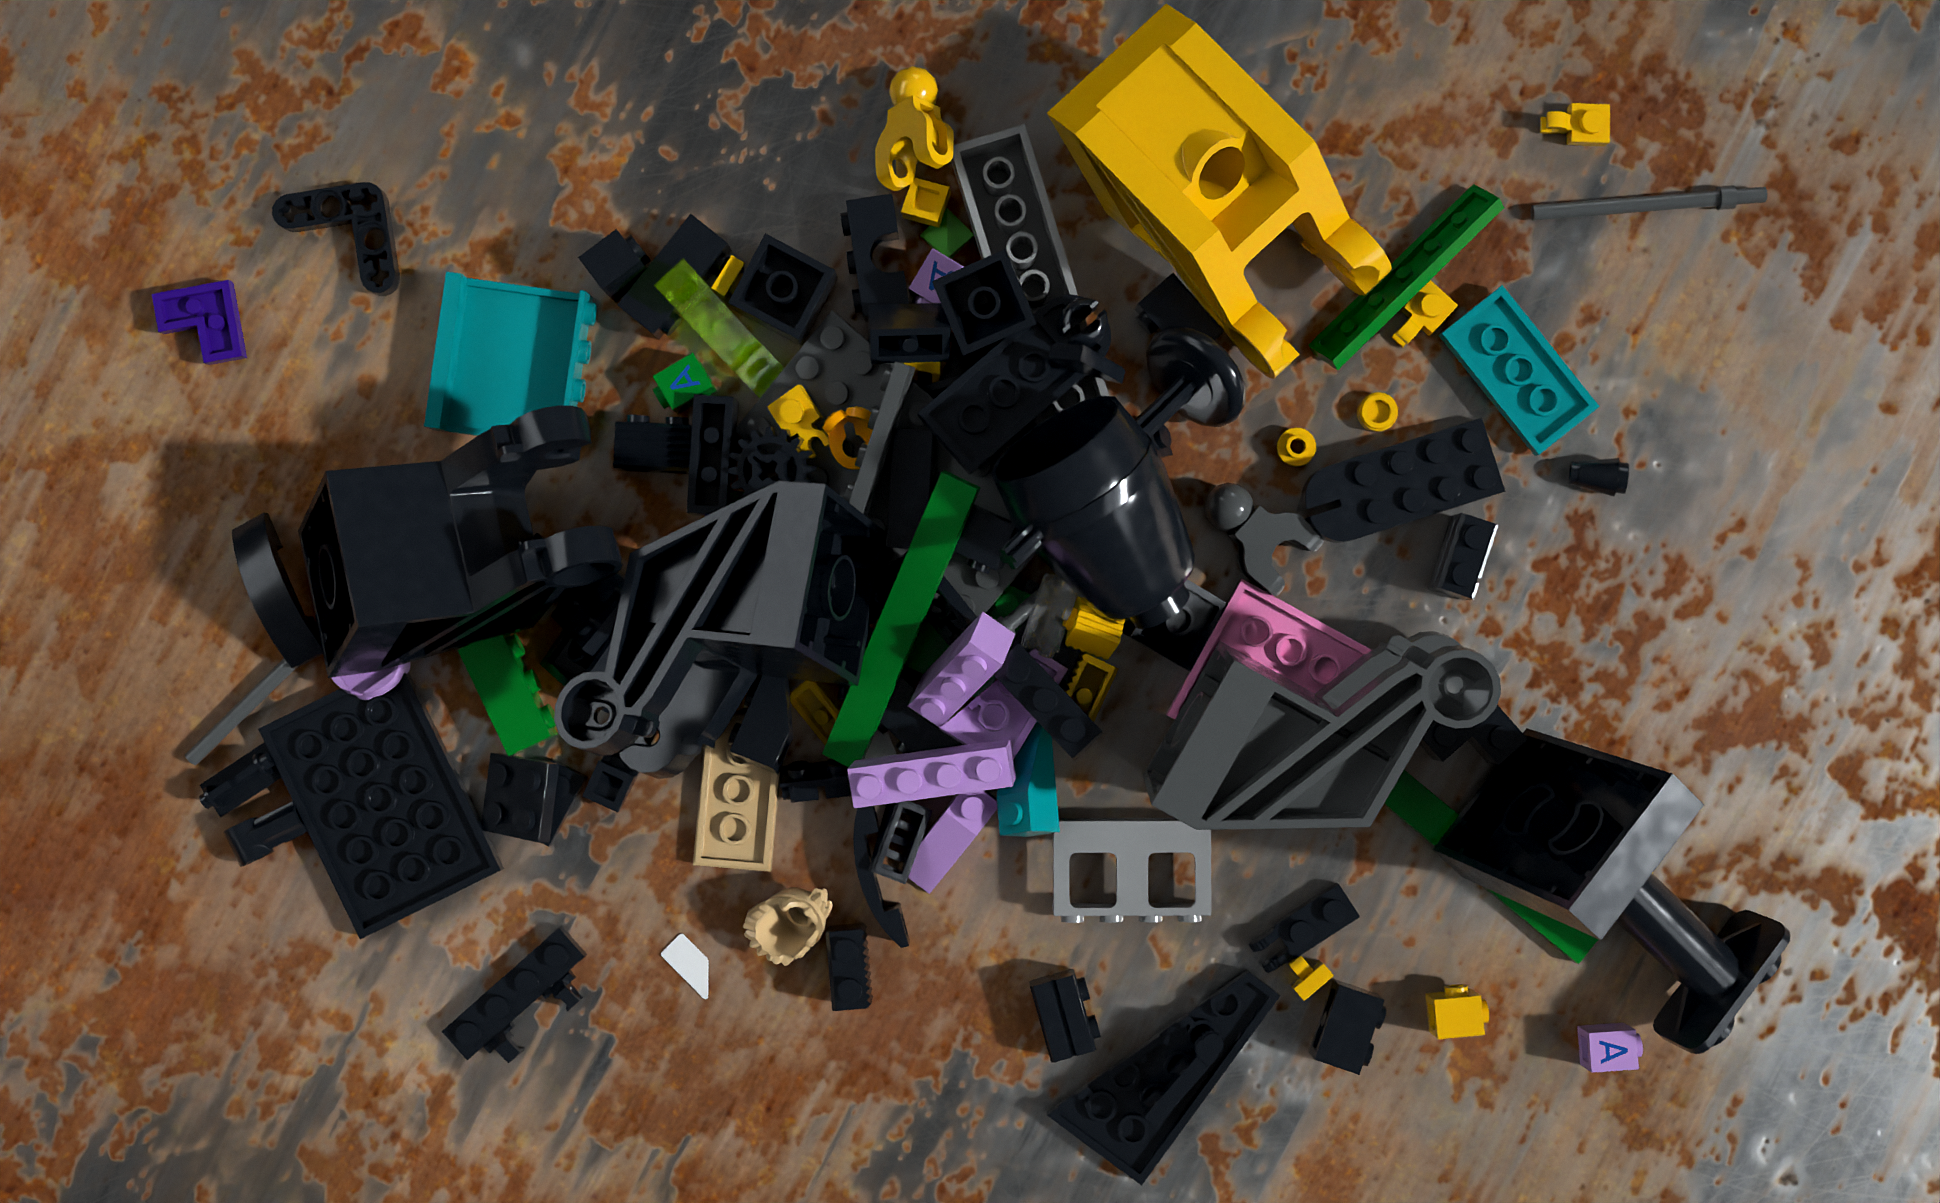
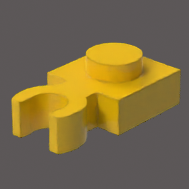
M796 385L767 406L782 430H790V440H793L798 435L804 439L800 449L801 451L811 450L813 454L809 458L816 457L815 452L811 448V442L814 438L818 437L825 447H829L828 434L823 430L817 429L815 423L824 417L803 385Z

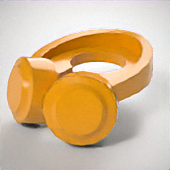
M854 406L847 408L846 411H835L825 420L822 427L828 434L829 448L836 461L843 467L851 470H857L860 467L855 466L856 458L848 457L843 451L842 444L846 438L844 425L847 422L852 423L855 434L862 437L865 444L868 445L873 431L868 428L871 412L863 407Z

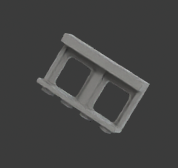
M1059 818L1060 832L1052 833V912L1054 916H1061V922H1084V916H1100V922L1106 923L1123 922V916H1139L1140 922L1147 923L1162 922V916H1178L1179 922H1201V916H1211V830H1196L1176 818ZM1188 852L1193 854L1195 859L1194 903H1149V856L1152 853ZM1112 853L1115 855V903H1070L1069 859L1072 854Z

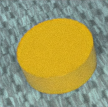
M1381 392L1366 396L1357 408L1359 423L1363 428L1371 432H1382L1390 428L1398 416V407L1395 400L1388 394Z

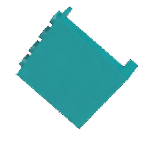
M446 271L424 427L435 431L478 436L489 430L492 426L509 425L516 418L537 409L558 405L577 407L578 402L582 403L584 401L586 392V381L581 379L583 364H588L591 357V341H587L589 325L594 326L597 315V304L592 302L593 297L584 290H580V293L472 279L467 278L461 273Z

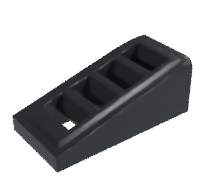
M910 801L887 804L868 871L906 884L933 810ZM901 812L912 816L911 824L899 819ZM896 827L909 831L907 839L894 834ZM890 842L904 846L903 854L888 849ZM885 856L900 861L899 869L883 864Z

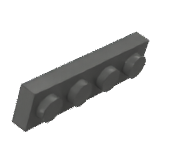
M895 361L893 369L887 367L883 375L880 390L885 391L881 406H874L868 422V428L873 431L868 445L864 443L861 445L856 458L855 466L860 467L856 483L850 481L844 495V499L866 517L894 436V428L897 427L916 367Z

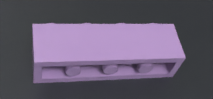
M1010 739L855 760L847 769L854 808L1012 787L1016 779Z

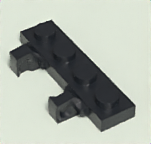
M560 926L442 1030V1033L466 1060H469L484 1047L489 1053L495 1049L507 1063H510L525 1049L516 1045L513 1041L514 1035L510 1032L515 1027L512 1021L541 995L546 999L553 994L555 999H561L566 1004V1011L573 1008L583 998L571 984V981L576 976L570 969L587 955L586 952L564 927Z

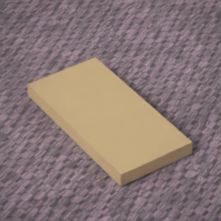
M735 712L725 731L716 740L715 748L703 747L693 865L770 872L772 870L780 771L779 774L773 773L738 759L730 752L732 745L728 744L730 733L737 722L742 724L746 714L745 712Z

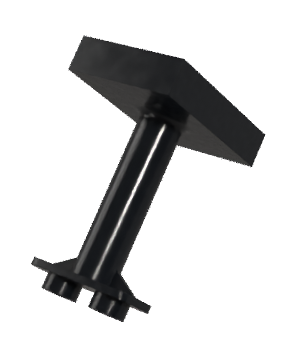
M1526 728L1523 734L1528 740L1494 769L1432 850L1461 877L1599 940L1603 939L1616 921L1681 983L1654 1019V1031L1664 1040L1692 1054L1704 1053L1711 1047L1718 1045L1731 1033L1735 1023V1015L1758 984L1770 979L1778 970L1781 964V954L1790 942V931L1779 921L1750 910H1743L1734 914L1718 935H1716L1653 874L1654 870L1704 806L1674 774Z

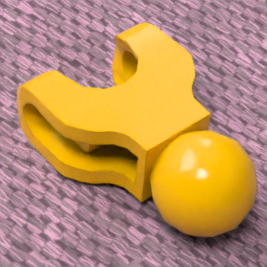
M911 66L902 69L892 79L889 94L894 107L888 110L885 129L881 133L875 148L877 178L885 187L892 191H899L914 181L918 161L939 169L948 164L954 154V131L948 123L942 121L940 107L935 105L939 91L936 80L926 69ZM893 160H896V174H897V176L895 175V173H894V171H893V167H892V162H893Z

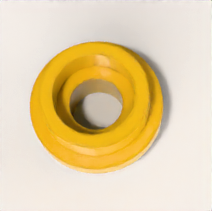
M1290 428L1282 433L1277 441L1278 456L1289 466L1298 467L1307 464L1316 452L1314 437L1303 428ZM1293 440H1299L1303 443L1304 449L1302 453L1296 454L1292 452L1290 444Z

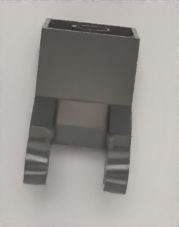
M1436 631L1419 632L1407 639L1400 635H1392L1387 643L1381 641L1378 648L1363 655L1318 692L1313 693L1219 641L1178 712L1179 714L1174 719L1143 773L1151 805L1196 830L1371 827L1432 721L1435 720L1440 724L1455 729L1470 728L1485 721L1497 707L1501 695L1500 677L1494 665L1482 654L1463 647L1448 635Z

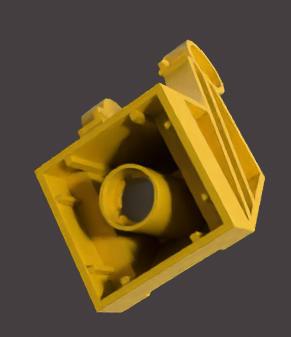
M1165 4L1047 112L1048 117L1106 214L1173 266L1202 307L1223 328L1238 350L1252 365L1269 378L1274 379L1300 354L1283 338L1287 331L1283 324L1257 301L1244 277V269L1249 261L1287 226L1292 223L1304 239L1301 243L1302 246L1320 258L1345 286L1358 295L1365 296L1392 270L1387 255L1377 241L1362 226L1349 217L1315 140L1196 22L1168 4Z

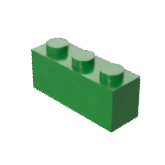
M516 634L493 637L469 644L458 650L508 756L519 754L558 735L554 722L555 712L549 704L544 706L538 694V691L542 690L540 680L533 669L527 671L521 656L525 655V650Z

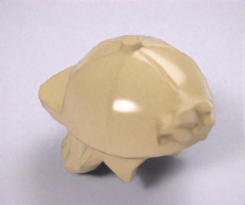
M799 887L786 888L749 909L743 928L747 929L744 933L745 937L751 940L749 946L757 949L758 956L766 955L767 960L772 961L776 965L782 963L784 966H787L794 959L804 957L810 947L814 946L823 935L826 918L832 910V901H827V889L815 888L811 893Z

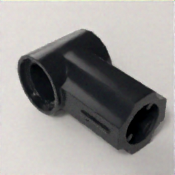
M292 801L259 818L256 816L225 830L224 834L240 867H243L274 852L273 848L287 843L308 831Z

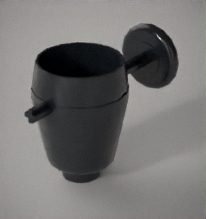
M1169 326L1152 337L1146 350L1147 371L1160 396L1136 419L1130 415L1115 396H1098L1078 402L1055 413L1019 438L998 459L991 473L1010 515V519L1018 532L999 550L1001 552L1000 560L1003 563H1008L1010 568L1015 570L1035 552L1099 616L1113 620L1130 618L1138 629L1157 626L1176 615L1186 605L1190 593L1184 583L1191 575L1195 562L1192 543L1166 467L1151 437L1176 412L1201 426L1222 427L1237 420L1246 404L1245 383L1237 364L1227 351L1211 337L1190 327Z

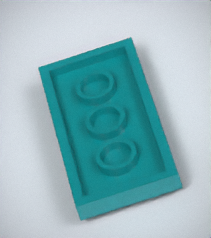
M1503 285L1438 335L1534 456L1540 455L1600 407Z

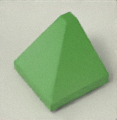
M946 208L940 227L929 226L920 237L931 248L952 259L974 237V234Z

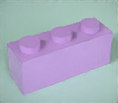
M982 612L921 676L908 707L939 728L942 727L1003 665L1015 633Z

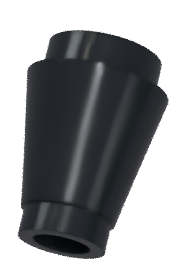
M1619 458L1571 461L1568 484L1613 497L1616 493L1625 494L1629 477V463L1620 462Z

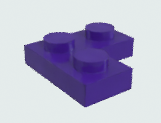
M224 280L152 294L158 332L169 334L197 328L203 363L213 365L247 358L234 282Z

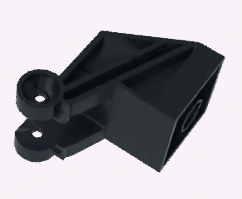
M558 405L528 412L516 418L509 425L492 426L489 430L479 434L441 461L325 471L298 529L328 678L376 672L462 648L475 642L533 628L565 588L596 583L615 575L622 569L623 563L618 543L611 527L584 526L572 528L545 539L537 540L534 539L525 500V488L537 470L557 468L575 463L580 459L581 447L592 443L587 414L582 408Z
M777 481L631 552L605 672L582 673L571 679L561 690L555 704L554 722L559 735L569 745L598 756L613 755L622 750L619 753L620 757L629 768L657 779L672 778L683 772L690 765L694 757L700 754L702 747L715 748L716 740L727 728L757 675L858 686L886 532L826 484ZM607 708L609 710V718L605 723L599 724L597 720L600 710ZM657 730L659 732L658 741L653 745H649L647 738L652 737Z

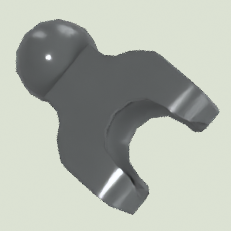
M1228 482L1220 484L1211 490L1206 498L1205 513L1208 521L1218 530L1229 532L1227 535L1237 545V562L1240 572L1257 587L1275 597L1285 587L1284 579L1272 566V554L1276 546L1288 540L1302 550L1315 552L1324 543V540L1302 516L1288 512L1271 514L1261 506H1254L1251 495L1244 487L1238 484Z

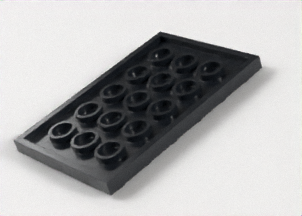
M409 672L407 674L404 673L400 682L393 689L370 700L359 699L357 696L348 694L340 688L258 729L359 939L365 938L504 869L487 832L482 829L479 815Z

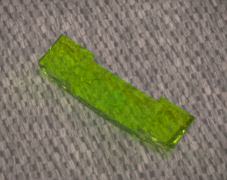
M682 258L654 286L711 349L760 399L783 371L784 367L714 294L707 283Z

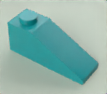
M1036 722L1014 758L1016 779L1013 786L999 788L997 792L1000 836L1030 837L1060 832L1052 736Z

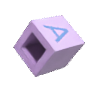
M932 248L908 288L909 295L914 297L912 303H941L932 281L964 266Z
M1625 1023L1577 1026L1581 1066L1592 1073L1639 1069L1638 1057H1642L1643 1045L1640 1035L1636 1033L1634 1028Z

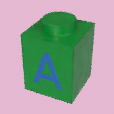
M694 353L689 354L653 376L658 386L652 390L664 409L670 406L677 414L693 405L694 394L711 395L717 391L699 358Z

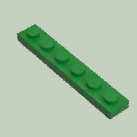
M1473 184L1391 264L1392 270L1365 296L1359 295L1308 345L1313 354L1336 370H1339L1504 209L1500 198Z

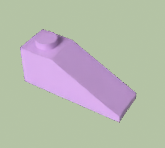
M987 790L956 794L923 837L908 878L930 894L997 810V798Z

